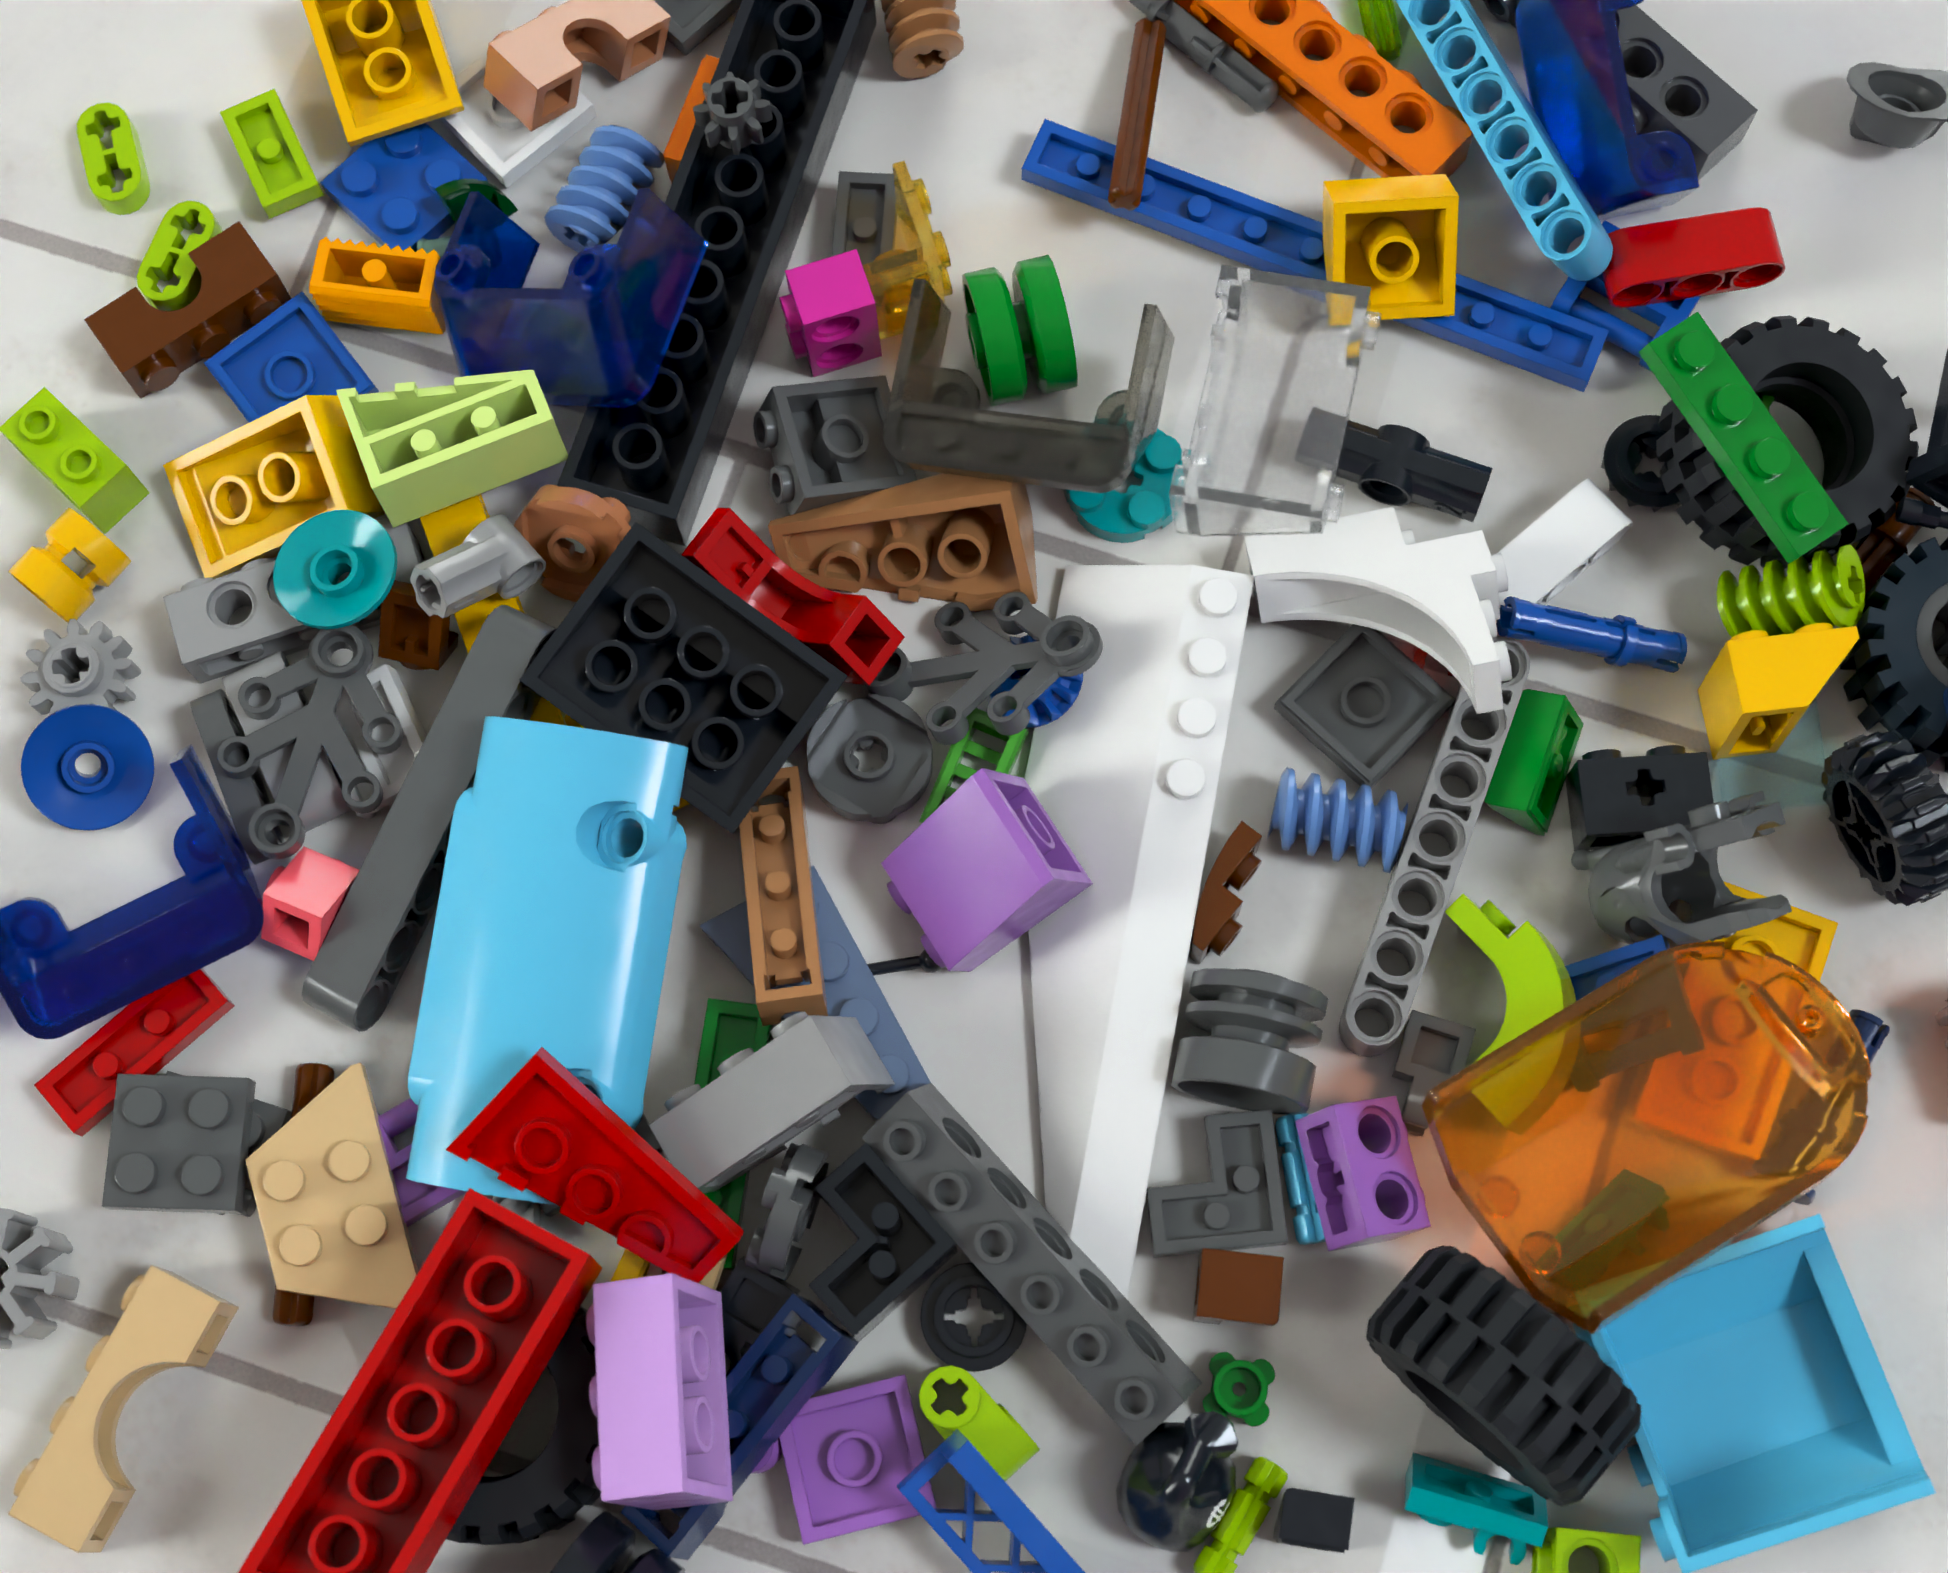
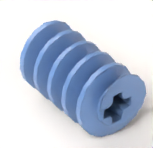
M616 125L601 126L594 130L590 137L591 146L583 149L578 158L580 165L573 167L567 177L568 185L563 186L556 196L557 205L551 206L544 217L546 226L553 236L569 248L589 258H592L601 249L598 245L599 242L606 244L617 233L610 223L624 226L632 219L630 213L621 203L631 207H639L643 201L641 193L632 184L640 187H650L652 185L654 177L644 165L652 168H661L665 162L662 152L635 131Z
M1286 767L1280 777L1267 839L1274 829L1279 830L1282 850L1288 851L1297 837L1304 835L1307 855L1314 856L1324 840L1330 841L1332 860L1337 862L1341 860L1349 846H1354L1359 867H1365L1375 851L1381 852L1383 872L1390 873L1395 866L1402 842L1408 802L1403 810L1400 811L1397 793L1394 790L1388 789L1378 804L1374 805L1371 787L1366 784H1362L1353 798L1349 800L1346 782L1344 779L1339 778L1334 781L1328 792L1323 794L1320 775L1316 773H1311L1302 788L1299 789L1297 788L1295 770Z

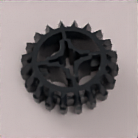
M1877 731L1868 736L1860 735L1845 742L1843 747L1833 751L1832 755L1825 759L1824 772H1822L1821 782L1826 789L1823 792V800L1830 809L1831 815L1828 819L1835 825L1838 838L1847 850L1848 856L1859 868L1860 877L1868 878L1873 890L1880 896L1885 895L1886 899L1895 905L1902 903L1905 906H1909L1918 901L1924 903L1948 890V794L1944 792L1939 783V775L1933 774L1928 768L1926 757L1921 753L1915 754L1910 742L1906 739H1899L1891 731L1885 733Z

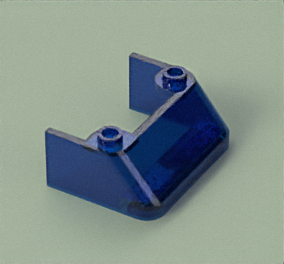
M639 188L617 244H599L578 253L569 266L568 275L562 288H522L540 243L479 191H470L444 255L436 266L434 288L459 376L533 369L547 404L625 408L636 404L644 398L655 382L708 243L649 188Z
M192 745L179 750L169 764L196 813L188 817L180 825L174 837V853L185 873L184 876L71 931L57 908L40 898H22L0 908V993L19 1026L29 1035L40 1039L60 1038L246 947L261 932L264 923L263 900L246 852L229 813Z

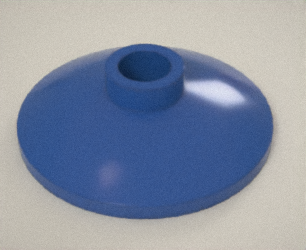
M81 704L60 709L37 725L30 734L22 753L21 776L24 788L31 802L48 819L71 829L99 830L124 821L142 805L153 783L154 758L145 734L129 717L106 706ZM92 753L100 759L101 765L95 773L83 774L77 770L75 761L81 754Z

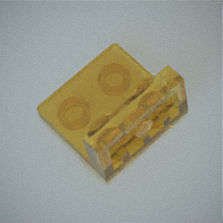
M904 160L892 164L898 221L909 251L902 249L890 250L879 255L873 262L863 265L876 304L880 340L946 320L944 297L953 294L947 267L951 266L948 249L941 231L932 232L927 216L932 214V209L922 178L911 180Z

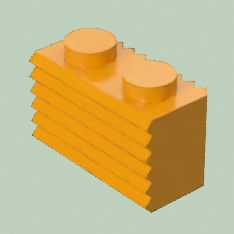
M327 237L319 241L309 284V294H312L313 299H316V305H319V310H322V315H325V321L442 335L446 330L454 291L452 282L435 249L426 253L423 248L414 252L411 247H408L403 251L399 245L390 249L387 244H384L378 248L375 242L369 246H366L363 241L354 245L350 239L343 244L339 238L330 242Z

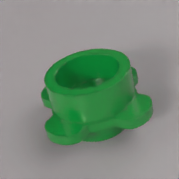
M1228 1352L1216 1354L1209 1362V1371L1213 1378L1211 1391L1203 1399L1204 1411H1215L1225 1416L1242 1418L1251 1427L1263 1424L1268 1419L1270 1413L1265 1400L1268 1394V1385L1275 1379L1273 1366L1265 1359H1257L1251 1363L1244 1360H1235ZM1239 1382L1245 1386V1393L1242 1396H1237L1233 1393L1232 1388L1235 1383Z

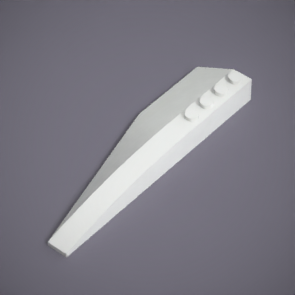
M1066 565L1056 619L1062 616L1073 615L1089 622L1098 630L1103 642V649L1098 661L1090 669L1083 672L1081 690L1069 710L1049 724L1034 727L1024 778L1093 883L1028 930L1045 1209L1126 1299L1128 1298L1254 582L1253 575L1197 565Z

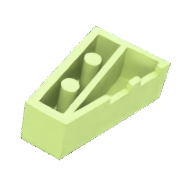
M533 369L454 377V385L417 388L415 382L396 383L395 391L360 395L356 388L336 390L371 488L393 528L561 463L568 458L567 450Z

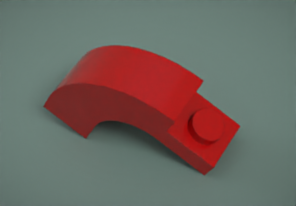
M717 508L681 554L846 674L845 682L870 686L905 638L867 596L830 591L794 571L777 557L731 508Z

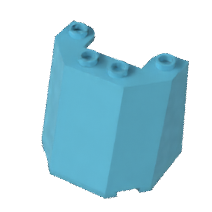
M1821 1214L1576 1298L1581 1313L1571 1316L1576 1336L1595 1350L1605 1364L1613 1368L1622 1378V1383L1632 1390L1637 1398V1403L1641 1405L1640 1428L1635 1434L1638 1444L1627 1447V1451L1640 1485L1645 1487L1654 1484L1659 1497L1657 1504L1661 1516L1649 1520L1659 1551L1665 1562L1677 1558L1682 1573H1691L1936 1493L1931 1479L1924 1470L1830 1244Z

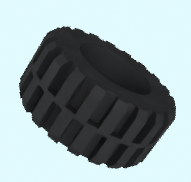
M1790 315L1770 318L1764 324L1756 321L1748 324L1720 343L1760 399L1763 396H1774L1775 402L1781 403L1795 411L1812 428L1820 443L1824 458V477L1821 486L1846 519L1848 525L1802 555L1807 560L1809 566H1811L1815 552L1827 550L1831 556H1834L1838 553L1839 547L1852 545L1867 536L1872 530L1884 524L1896 512V503L1902 497H1906L1911 486L1905 482L1906 471L1908 470L1909 461L1918 457L1919 446L1917 441H1910V433L1918 428L1913 408L1906 409L1901 398L1907 394L1899 376L1894 379L1889 376L1883 368V365L1888 361L1875 348L1867 352L1858 345L1861 338L1843 327L1836 333L1829 331L1830 323L1825 320L1806 317L1797 325L1795 317ZM1673 400L1669 401L1663 406L1658 423L1660 429L1667 432L1656 441L1658 461L1667 462L1668 471L1661 476L1666 493L1668 495L1676 493L1682 506L1676 509V512L1686 525L1694 521L1703 530L1699 538L1715 550L1721 545L1730 548L1728 554L1730 559L1748 566L1760 558V566L1763 568L1766 562L1778 560L1784 569L1788 568V563Z
M1443 1245L1427 1250L1368 1320L1366 1340L1369 1342V1346L1381 1357V1361L1386 1367L1395 1373L1412 1393L1416 1394L1431 1411L1448 1423L1468 1443L1479 1449L1489 1460L1498 1467H1502L1524 1486L1530 1487L1539 1496L1546 1500L1550 1499L1556 1505L1567 1506L1580 1502L1640 1428L1642 1409L1641 1405L1637 1403L1636 1396L1631 1389L1622 1383V1378L1613 1368L1606 1365L1599 1358V1354L1585 1341L1579 1339L1569 1330V1327L1564 1322L1537 1303L1536 1299L1523 1289L1517 1288L1492 1267H1486L1474 1256L1466 1252L1461 1253L1455 1247Z
M581 1306L546 1365L555 1381L558 1393L557 1421L547 1446L534 1462L517 1472L496 1477L482 1476L449 1532L447 1540L458 1543L499 1545L522 1543L538 1539L539 1535L550 1530H559L574 1521V1514L585 1505L592 1506L601 1495V1490L597 1488L592 1473L593 1453L599 1447L598 1418L592 1411L589 1399L590 1381L596 1375L595 1346L592 1345L587 1332L586 1317L588 1310Z

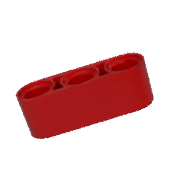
M1754 207L1631 226L1608 233L1612 242L1613 253L1608 267L1602 272L1609 303L1613 307L1629 308L1762 286L1779 278L1785 272L1786 267L1771 212L1766 208Z

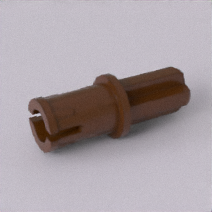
M1909 488L1906 495L1907 498L1920 500L1925 504L1936 506L1930 497L1916 488ZM1895 512L1884 524L1862 538V541L1855 550L1860 558L1864 572L1865 595L1892 562L1894 563L1904 553L1908 554L1906 545L1922 526H1912L1896 522Z

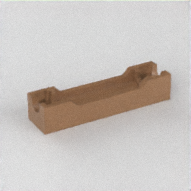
M798 766L785 767L780 769L754 806L760 805L758 806L759 811L753 812L751 809L739 825L755 997L762 1026L779 1024L781 1017L790 1012H806L808 1016H828L804 793ZM768 795H779L784 797L785 801H789V807H784L783 802L760 805L759 801ZM803 979L805 982H810L809 985L772 990V987L803 982Z

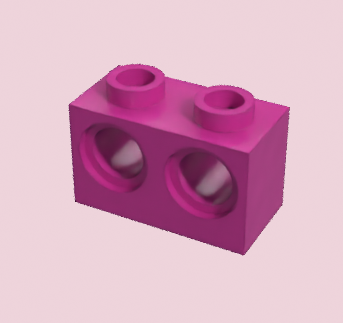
M857 249L785 271L789 294L779 297L787 323L785 324V329L795 359L806 357L813 377L882 356L876 304Z

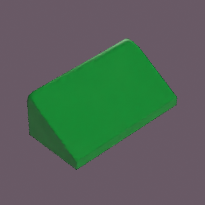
M1531 689L1522 691L1484 799L1485 803L1494 811L1528 831L1541 836L1548 832L1584 725L1566 695Z

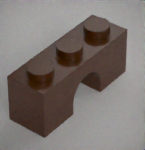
M240 221L188 253L201 274L202 282L197 297L186 307L175 311L158 310L148 304L137 287H134L84 319L120 373L141 399L152 391H160L169 387L177 380L180 373L204 358H211L229 345L233 339L258 324L292 299L278 274Z

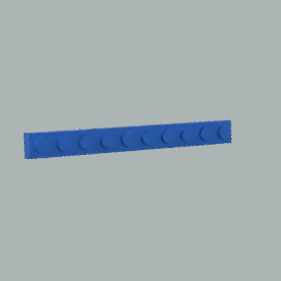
M1044 119L1021 168L1023 181L1328 296L1322 222L1147 157L1140 205L1132 211H1128L1123 207L1115 209L1108 202V194L1116 145ZM1456 273L1455 316L1391 319L1581 392H1584L1609 332L1605 328Z

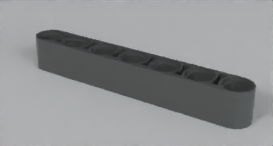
M501 605L495 608L486 618L306 976L302 997L303 1001L359 1032L368 1030L380 1019L438 905L453 812L461 794L474 785L485 716L522 720L531 719L542 696L522 683L520 678L557 628L508 605Z

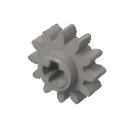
M75 618L70 619L67 626L68 635L61 638L54 631L46 629L44 631V638L50 647L45 652L37 649L27 650L26 652L27 657L38 666V671L24 674L21 677V682L31 691L37 692L31 697L29 704L41 715H51L60 709L81 704H95L117 710L113 703L118 698L123 701H135L137 697L124 684L125 679H133L141 674V669L132 660L127 659L133 648L122 636L113 637L112 631L101 621L96 622L90 628L88 634L87 630ZM89 668L88 671L81 672L82 669ZM74 678H80L79 681L73 683Z

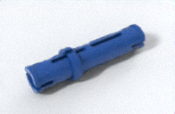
M1512 596L1507 597L1504 600L1505 606L1501 605L1499 608L1500 619L1497 620L1496 626L1497 632L1501 637L1527 640L1551 647L1603 657L1606 663L1619 667L1632 663L1650 666L1671 673L1679 670L1678 663L1683 664L1686 657L1687 640L1684 634L1644 627L1643 625L1636 624V620L1631 617L1617 615L1613 619L1602 618L1583 612L1532 603Z

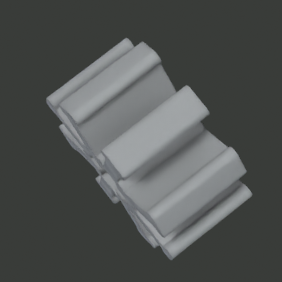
M0 1208V1269L2 1267L9 1269L2 1276L0 1274V1283L3 1282L5 1285L0 1291V1349H10L12 1347V1341L9 1340L12 1322L15 1325L13 1327L14 1334L40 1340L46 1338L57 1329V1323L48 1320L34 1300L38 1292H44L47 1295L72 1301L76 1299L79 1288V1279L54 1271H50L47 1275H41L40 1272L42 1268L62 1253L70 1254L73 1251V1246L67 1237L62 1233L40 1226L34 1228V1235L30 1237L32 1227L38 1223L37 1218L5 1208Z

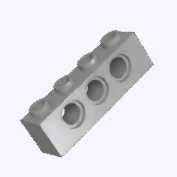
M389 519L377 520L389 533L396 547L398 564L395 580L412 584L410 577L413 567L424 562L418 539L408 523L393 528ZM262 558L253 560L245 564L240 572L219 579L200 578L192 580L183 585L181 591L163 597L181 663L200 684L229 675L278 651H282L286 656L308 649L313 637L322 630L298 622L280 604L273 584L275 559ZM350 572L340 575L336 584L344 581ZM381 604L370 615L352 624V626L362 631L380 625ZM244 606H252L251 613L246 620L236 625H229L230 618L236 610Z

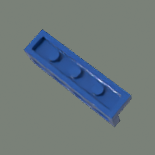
M958 1428L896 1485L904 1497L972 1573H1085ZM948 1462L965 1479L964 1509H936L919 1491ZM975 1491L991 1510H974ZM945 1520L963 1521L962 1539ZM974 1521L1003 1522L1010 1530L1009 1560H980L973 1553ZM1021 1544L1036 1561H1020Z

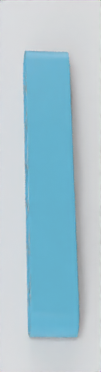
M1396 0L1539 249L1569 278L1585 281L1599 276L1608 267L1612 259L1613 246L1611 239L1469 0ZM1445 14H1447L1446 17H1445L1441 22H1439V20H1440ZM1474 56L1472 61L1467 66L1463 67L1464 63L1470 57ZM1501 99L1499 105L1488 113L1490 107ZM1528 144L1526 150L1519 157L1513 159L1516 152L1522 146ZM1556 189L1553 197L1547 203L1540 206L1543 197L1548 192ZM1584 235L1581 245L1576 250L1567 253L1570 244L1576 238Z

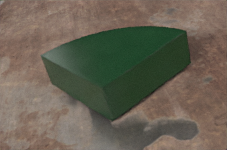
M471 178L458 179L435 188L461 234L469 233V229L472 226H478L481 231L489 230L518 211L513 202L500 189L483 180Z

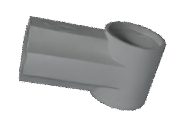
M498 514L489 517L477 525L467 535L463 544L415 565L410 582L414 587L417 603L428 616L438 615L441 618H445L495 593H498L503 599L517 597L528 590L541 577L545 570L546 562L507 517Z

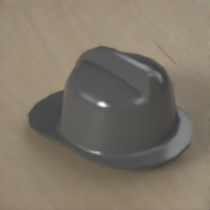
M1876 62L1859 63L1849 69L1846 80L1850 89L1857 95L1849 123L1850 134L1854 138L1887 147L1914 148L1934 136L1943 123L1948 122V71L1901 68Z

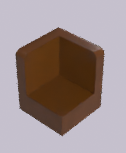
M1202 1248L1198 1258L1193 1322L1219 1325L1222 1321L1274 1326L1279 1320L1284 1257Z

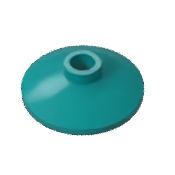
M333 510L316 515L298 526L285 540L278 552L273 571V584L276 596L283 608L294 619L304 625L318 629H337L352 625L377 609L390 592L397 572L396 547L386 529L377 520L365 513L354 510ZM350 572L344 581L336 584L340 575Z

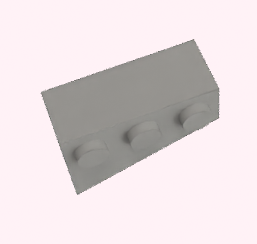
M806 1012L794 1014L771 1030L774 1040L756 1052L752 1048L742 1050L722 1062L717 1068L721 1076L707 1086L701 1088L699 1084H696L668 1099L664 1104L668 1112L649 1124V1127L669 1162L702 1193L715 1192L786 1150L785 1143L819 1120L824 1127L841 1117L837 1108L862 1091L875 1090L878 1095L895 1085L856 1017L808 1016Z

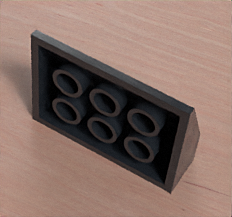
M635 522L522 675L520 681L587 729L647 738L688 747L681 797L733 834L845 682L847 675Z

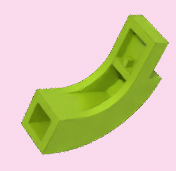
M1463 893L1445 910V913L1495 964L1505 985L1507 1006L1503 1025L1494 1042L1458 1079L1503 1127L1519 1134L1550 1103L1567 1075L1577 1040L1578 1014L1575 992L1561 957L1541 931L1527 920L1509 937L1508 935L1516 928V925L1492 901L1488 899L1479 907Z

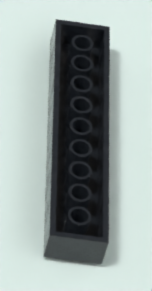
M742 0L710 84L712 85L717 80L725 78L727 72H732L734 77L740 78L746 83L757 79L760 85L761 99L770 101L773 120L760 123L764 142L762 144L753 142L749 146L742 148L739 155H734L732 149L726 148L720 143L710 148L707 145L704 132L706 127L697 126L695 122L557 484L559 487H573L586 490L601 498L612 497L619 500L630 511V527L637 522L661 540L686 546L782 284L785 271L793 254L876 27L874 0Z

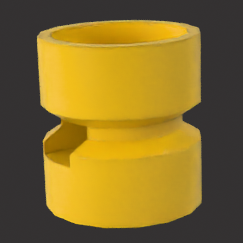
M68 507L45 532L48 544L44 548L31 546L8 571L20 584L67 623H69L70 619L75 618L78 620L95 602L93 589L96 586L109 587L132 562L102 532L76 511ZM71 551H74L87 563L78 575L61 562L63 557Z

